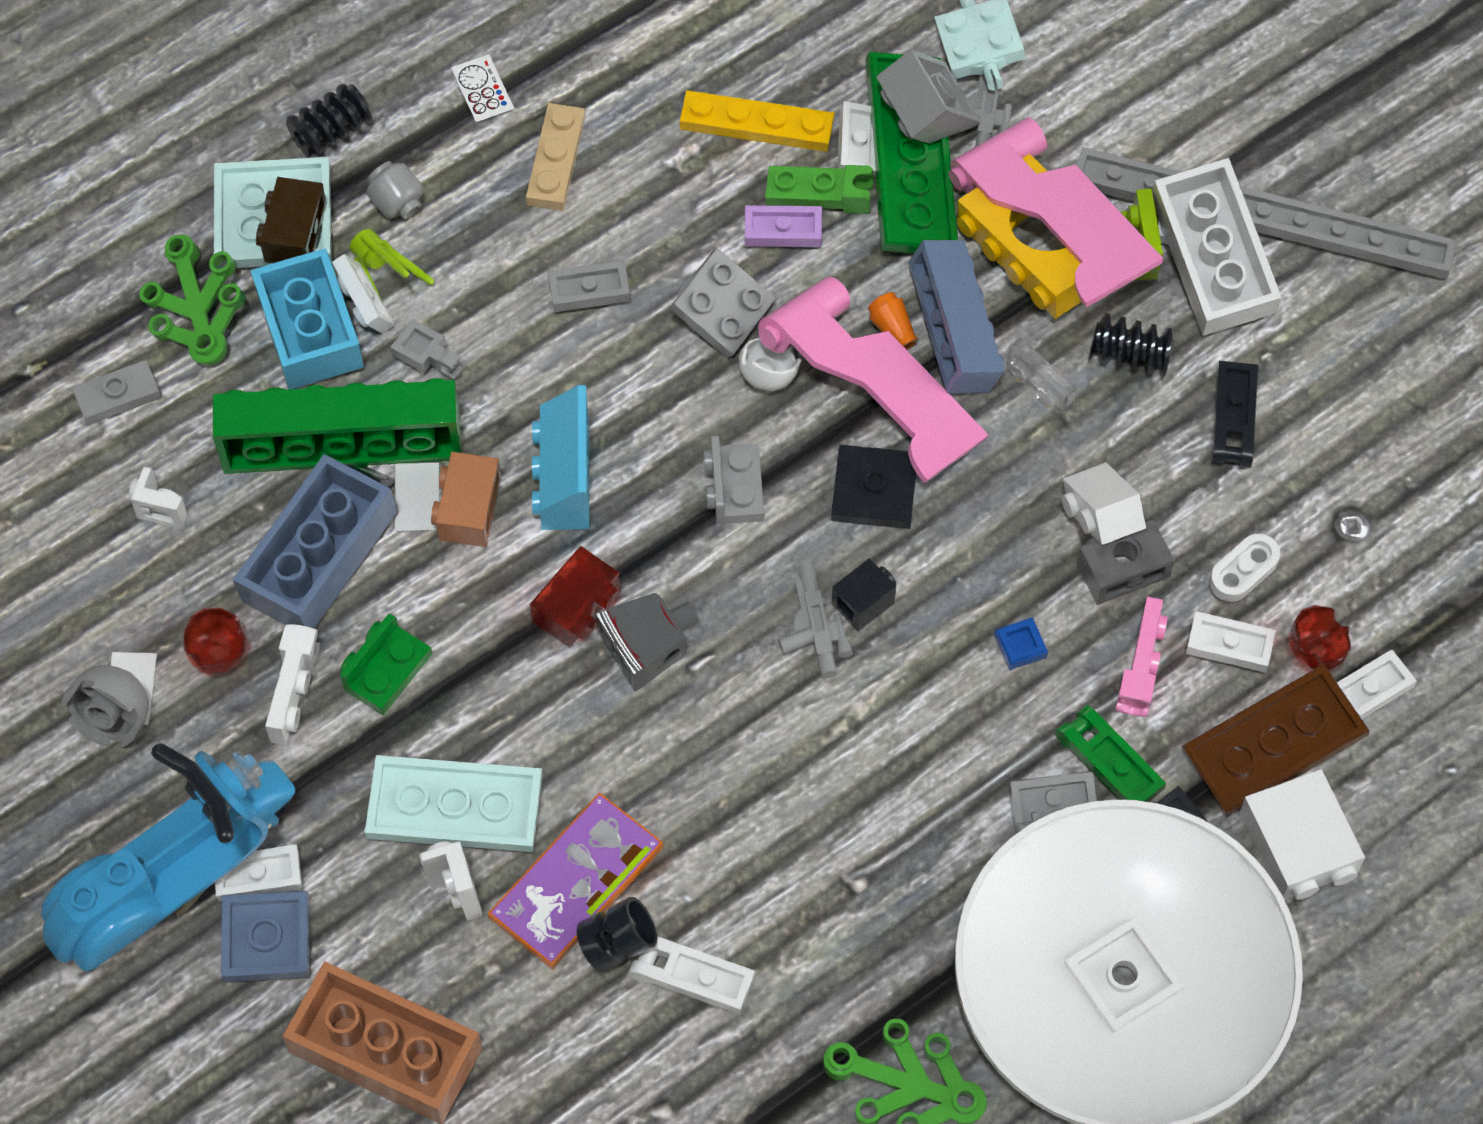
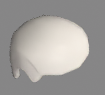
M760 338L748 341L741 350L739 368L743 377L754 388L769 392L786 388L795 378L802 359H795L793 346L783 353H776L766 348L761 343Z

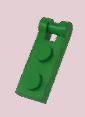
M1085 705L1076 713L1077 718L1070 724L1064 722L1055 730V735L1060 743L1067 749H1071L1120 800L1150 802L1165 789L1166 782L1091 706ZM1086 731L1092 732L1095 735L1088 742L1082 736Z

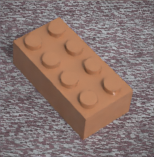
M325 961L282 1036L290 1054L439 1124L444 1123L482 1051L479 1032Z

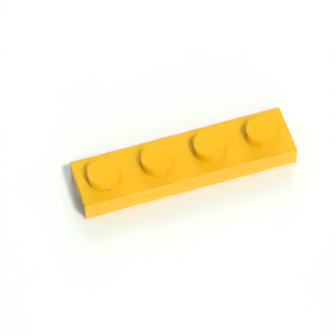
M686 90L680 117V130L828 152L835 112Z

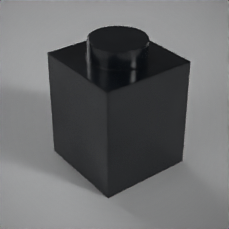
M869 558L832 586L831 604L859 632L895 604L896 581L885 567H878Z

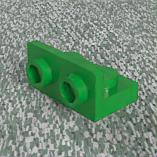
M388 613L382 622L377 621L371 626L366 634L365 643L357 653L351 652L343 661L340 668L343 689L384 716L432 656V649L400 628L397 617Z

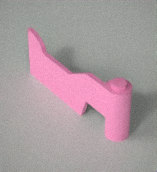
M1027 117L953 159L950 163L949 178L957 190L969 193L978 188L991 203L1041 220L1079 261L1080 265L1075 272V288L1086 308L1163 263V257L1077 165L1036 174L1022 158L1028 154L1036 157L1047 150L1045 135L1032 118Z
M834 277L822 279L760 320L758 325L759 338L766 348L776 353H783L794 346L813 367L863 387L912 438L908 446L909 459L915 472L924 483L949 467L989 436L889 331L853 339L834 318L849 308L850 297L847 289L838 279Z

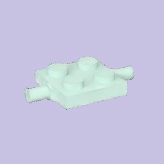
M959 0L962 9L934 17L950 70L955 79L969 75L984 74L988 89L995 90L993 79L997 89H1000L1003 81L999 70L1007 64L1026 59L1024 47L1008 1L990 0L976 4L975 0Z

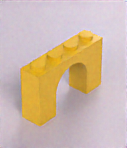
M1028 154L1022 158L1036 174L1047 172L1032 155ZM978 188L957 200V225L960 231L966 237H972L981 246L982 251L989 260H996L1005 269L1009 279L1015 285H1021L1030 294L1032 301L1039 309H1045L1057 319L1082 302L1075 288V272L1080 263L1067 248L1054 251L1033 249L1020 242L1013 234L1016 226L1029 217L1028 215L991 203Z

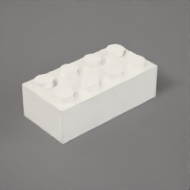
M1229 158L1155 180L1152 191L1155 209L1202 336L1275 314L1282 297Z

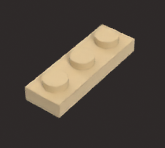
M548 103L526 194L527 206L564 211L586 118L585 108Z

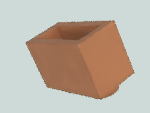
M451 452L449 465L442 466L440 471L439 489L443 490L441 501H434L431 513V524L437 526L439 541L487 547L501 481L499 458Z

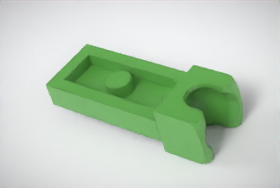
M845 165V169L769 166L765 195L766 206H822V208L843 209L844 213L868 214L871 212L870 192L868 190L874 187L873 169L868 165Z

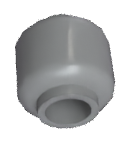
M391 161L385 162L368 177L367 195L384 217L393 219L401 215L403 219H407L422 206L419 199L424 192V188L404 163L392 164Z

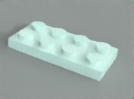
M376 755L365 826L366 839L436 844L443 841L455 843L460 841L462 847L533 852L543 777L542 768Z

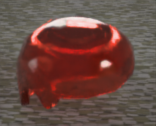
M1312 605L1302 609L1293 622L1289 633V647L1295 658L1307 668L1314 670L1324 664L1330 671L1342 665L1351 650L1349 627L1338 623L1335 618L1334 609Z
M220 607L204 608L192 615L185 628L183 637L184 652L194 668H198L200 672L212 675L227 673L240 664L246 650V638L240 625V619L235 614Z

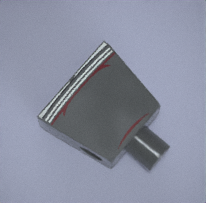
M656 593L599 611L595 614L597 633L634 692L640 690L685 655L686 637L683 631L699 623L698 615L689 601L669 610L660 595Z

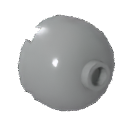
M99 665L85 670L70 684L63 695L61 703L62 708L64 709L67 705L68 710L72 714L68 719L72 727L85 738L103 746L110 744L109 739L115 742H122L119 747L127 746L134 741L141 731L149 711L147 693L139 680L131 672L110 665Z

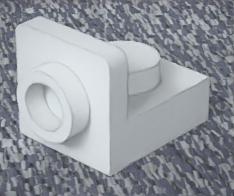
M144 467L139 479L135 478L132 481L129 490V501L132 502L136 517L183 529L188 516L183 498L168 489L161 488L157 490L158 485L153 469Z

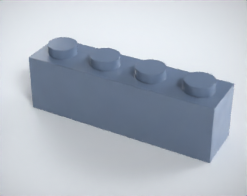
M923 240L908 263L946 393H989L1004 373V361L998 353L994 340V328L988 320L984 306V295L978 287L974 273V262L972 257L969 256L965 240Z

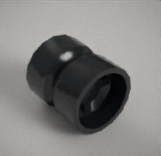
M635 897L626 898L610 906L607 913L598 912L580 921L577 925L576 933L581 951L590 965L599 972H605L623 963L627 956L636 957L654 948L657 944V932L653 919L647 908Z

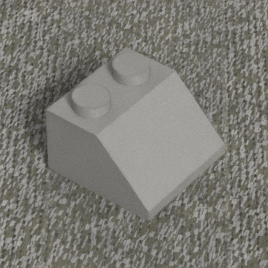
M910 49L876 76L883 88L881 90L883 99L891 108L896 110L900 117L898 121L899 127L910 139L932 143L973 128L981 123L944 61Z

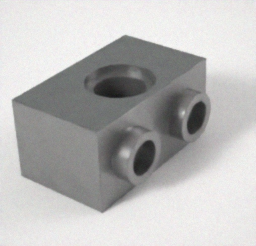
M1154 520L1145 523L1146 529L1101 545L1095 538H1091L1080 547L1076 566L1096 605L1170 578L1175 559ZM1120 555L1126 556L1130 558L1132 562L1123 563L1118 561L1115 557Z

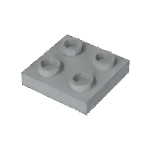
M716 248L685 281L678 291L677 298L669 308L726 358L734 355L776 298L720 249Z

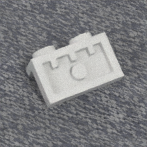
M449 841L438 842L431 845L427 851L419 854L421 864L432 890L446 886L454 909L463 908L467 921L483 916L473 878L460 841L455 843Z

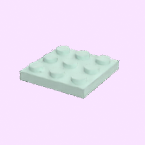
M329 157L214 163V254L220 251L227 252L235 260L236 268L263 267L273 264L264 262L261 247L256 245V232L259 223H265L267 216L265 213L266 195L268 191L274 190L278 176L323 183L327 205L315 251L326 248L332 263ZM223 261L219 265L218 269L223 268L227 264V261Z

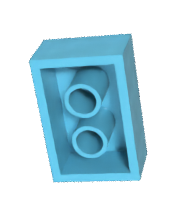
M326 248L250 270L256 295L288 389L298 388L364 368L360 345Z

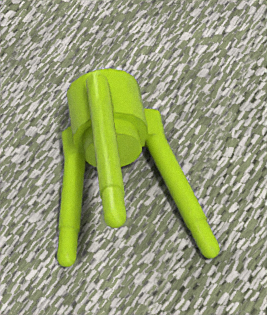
M365 229L359 232L351 240L349 249L356 256L354 260L362 265L378 296V290L367 268L378 269L385 263L404 278L409 276L408 271H410L428 285L434 284L433 278L397 252L386 240H382L372 229Z

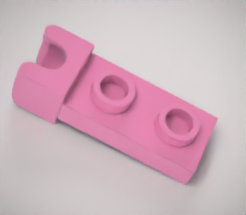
M1147 597L1132 669H1124L1115 709L1118 712L1147 717L1161 652L1153 651L1155 639L1163 640L1168 616L1160 615L1163 604L1162 599Z

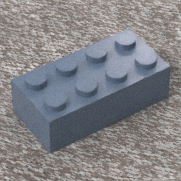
M324 454L234 577L233 582L241 601L284 625L295 624L315 629L398 512L391 489Z

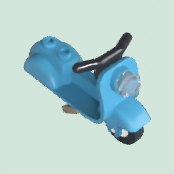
M159 743L154 745L151 750L152 756L157 761L185 776L188 780L185 785V791L191 798L116 853L99 855L80 864L67 873L50 890L44 899L41 916L44 921L43 940L56 959L65 963L74 960L83 971L93 970L174 912L177 917L184 915L209 886L237 867L258 849L265 840L268 829L275 827L279 823L278 817L284 812L295 794V787L277 763L271 760L257 763L251 754L248 753L242 756L237 751L231 754L232 760L227 763L223 761L218 763L213 756L204 751H199L194 756L196 761L194 762L165 744Z

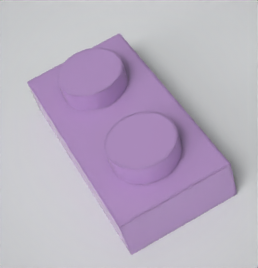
M745 205V246L822 247V206Z

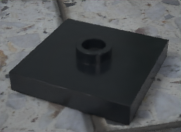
M839 444L831 521L911 529L916 472L910 462L908 451Z

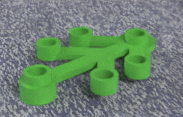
M174 235L166 242L165 256L177 268L185 299L166 293L156 282L144 284L140 289L139 296L149 308L160 307L191 319L195 332L175 326L174 322L165 314L153 316L149 321L148 329L158 340L164 341L169 339L189 347V354L197 363L201 365H215L226 356L227 340L224 332L236 310L243 306L246 299L245 293L236 284L229 283L224 285L227 277H230L235 272L236 262L227 252L220 251L215 253L209 261L212 273L201 291L193 266L200 255L199 247L186 235ZM223 261H227V264L223 268L218 269L219 265ZM157 291L156 296L149 299L150 294ZM232 293H237L233 300L228 301V297ZM218 296L222 305L210 324L207 314ZM166 323L165 328L158 331L159 326ZM208 342H210L209 346L203 349V347Z
M891 1019L885 1024L883 1040L889 1047L893 1048L905 1072L857 1055L855 1048L845 1042L834 1043L825 1051L823 1067L830 1078L844 1081L855 1074L898 1089L877 1100L873 1098L861 1099L855 1108V1119L859 1124H878L880 1118L923 1098L939 1103V1105L920 1115L914 1112L903 1113L898 1118L897 1124H903L905 1121H913L916 1124H942L950 1119L958 1124H973L985 1113L987 1099L984 1091L977 1084L963 1080L950 1055V1040L942 1033H933L926 1038L924 1054L930 1061L936 1063L946 1086L929 1080L908 1040L909 1027L901 1019ZM892 1028H899L904 1032V1036L900 1039H893L889 1036L888 1031ZM933 1042H940L945 1046V1050L942 1053H934L930 1050L929 1046ZM842 1052L849 1057V1061L846 1064H837L833 1060V1056ZM967 1095L973 1100V1104L967 1108L962 1107L958 1104L957 1098ZM869 1106L874 1108L877 1114L875 1117L867 1119L860 1114V1110L863 1107Z

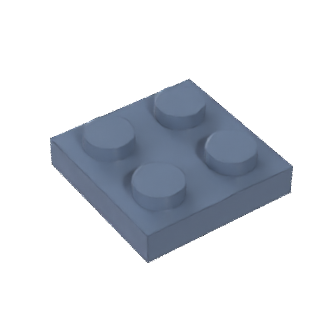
M308 891L222 895L221 978L223 982L309 978Z

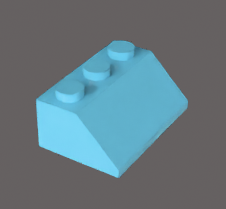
M577 385L540 405V421H532L533 445L540 444V456H532L533 480H540V491H532V514L540 515L541 530L590 529L586 385Z

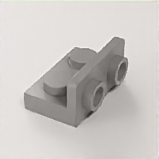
M711 436V450H704L705 474H713V485L706 486L707 510L715 509L716 524L764 521L759 443L720 446L719 436Z

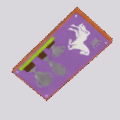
M599 792L488 912V917L553 970L577 944L576 931L578 923L598 912H606L663 849V842Z

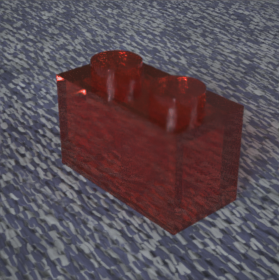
M580 546L530 603L532 622L570 648L578 638L584 639L592 631L596 623L595 614L603 609L613 607L621 594L619 572Z

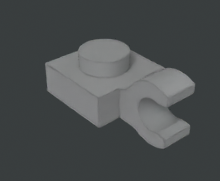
M412 319L390 347L392 356L423 373L430 365H433L444 377L449 380H455L463 370V367L457 364L461 359L460 356L444 348L447 345L445 336Z

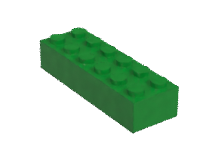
M432 378L425 382L410 383L393 380L386 384L365 385L363 383H350L340 387L311 385L305 389L288 390L272 387L265 391L245 392L242 390H229L225 393L213 394V439L224 474L313 469L324 454L344 465L362 464L373 466L450 461L451 452L462 453L461 417L455 380Z

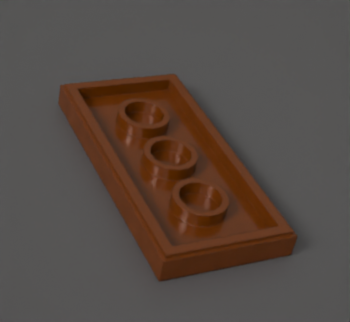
M1322 664L1182 745V751L1227 818L1241 809L1246 796L1293 780L1367 737L1370 730L1329 670Z

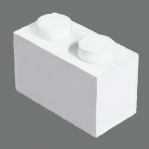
M1103 463L1063 478L1066 494L1062 495V503L1067 515L1070 518L1074 517L1080 523L1083 531L1086 534L1090 533L1101 545L1146 529L1140 494L1109 464Z

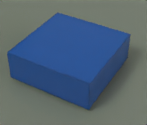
M1033 617L996 629L994 632L995 640L1009 671L1045 659L1048 656V650Z

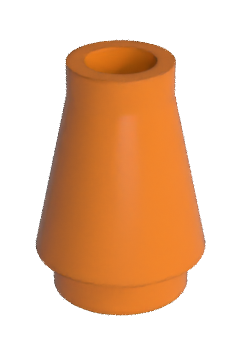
M894 292L878 297L868 306L867 309L871 314L869 320L881 332L889 331L906 350L918 342L903 299L897 298Z

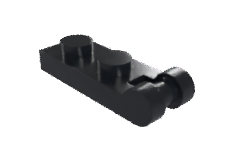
M1229 361L1218 362L1211 464L1223 465L1225 461L1238 463L1239 467H1252L1258 364ZM1226 438L1240 439V447L1226 446Z

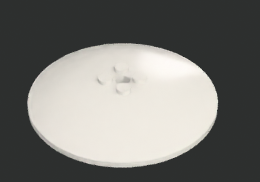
M1138 800L1088 802L1051 813L1022 829L997 850L974 882L963 907L955 945V976L960 1003L972 1035L982 1052L997 1072L1015 1090L1040 1108L1073 1124H1199L1214 1118L1245 1098L1275 1065L1290 1038L1301 1001L1303 972L1298 934L1285 900L1270 875L1241 844L1221 829L1192 814L1158 803ZM1119 966H1126L1134 972L1136 980L1130 985H1121L1114 980L1112 970Z

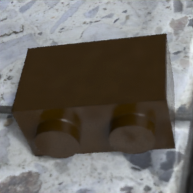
M277 176L274 190L268 191L266 195L265 213L267 216L265 223H259L256 232V245L261 247L264 262L277 263L315 251L327 205L323 183Z

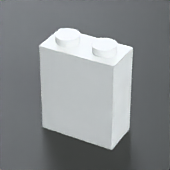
M1322 769L1245 797L1239 813L1271 879L1279 889L1284 900L1293 896L1297 900L1305 899L1318 892L1320 886L1331 882L1335 886L1343 885L1358 876L1365 856Z

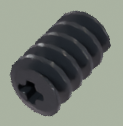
M340 84L336 88V94L334 92L325 93L324 102L316 99L312 102L311 109L303 107L299 110V117L295 115L288 116L286 126L298 148L304 155L309 156L308 149L310 147L318 154L323 153L320 142L323 139L333 147L336 144L333 136L335 132L346 139L348 137L347 124L356 131L360 130L361 127L358 120L360 116L368 123L373 122V117L365 98L353 84H349V86Z
M1105 313L1101 320L1097 322L1088 359L1091 360L1096 351L1099 350L1102 363H1107L1111 355L1115 354L1117 366L1122 367L1129 357L1131 358L1132 370H1137L1142 362L1146 361L1149 374H1153L1157 366L1162 365L1163 377H1165L1174 343L1172 328L1167 327L1159 337L1156 324L1151 323L1147 331L1142 333L1141 321L1136 320L1132 327L1127 329L1126 318L1121 316L1117 323L1112 326L1110 314Z

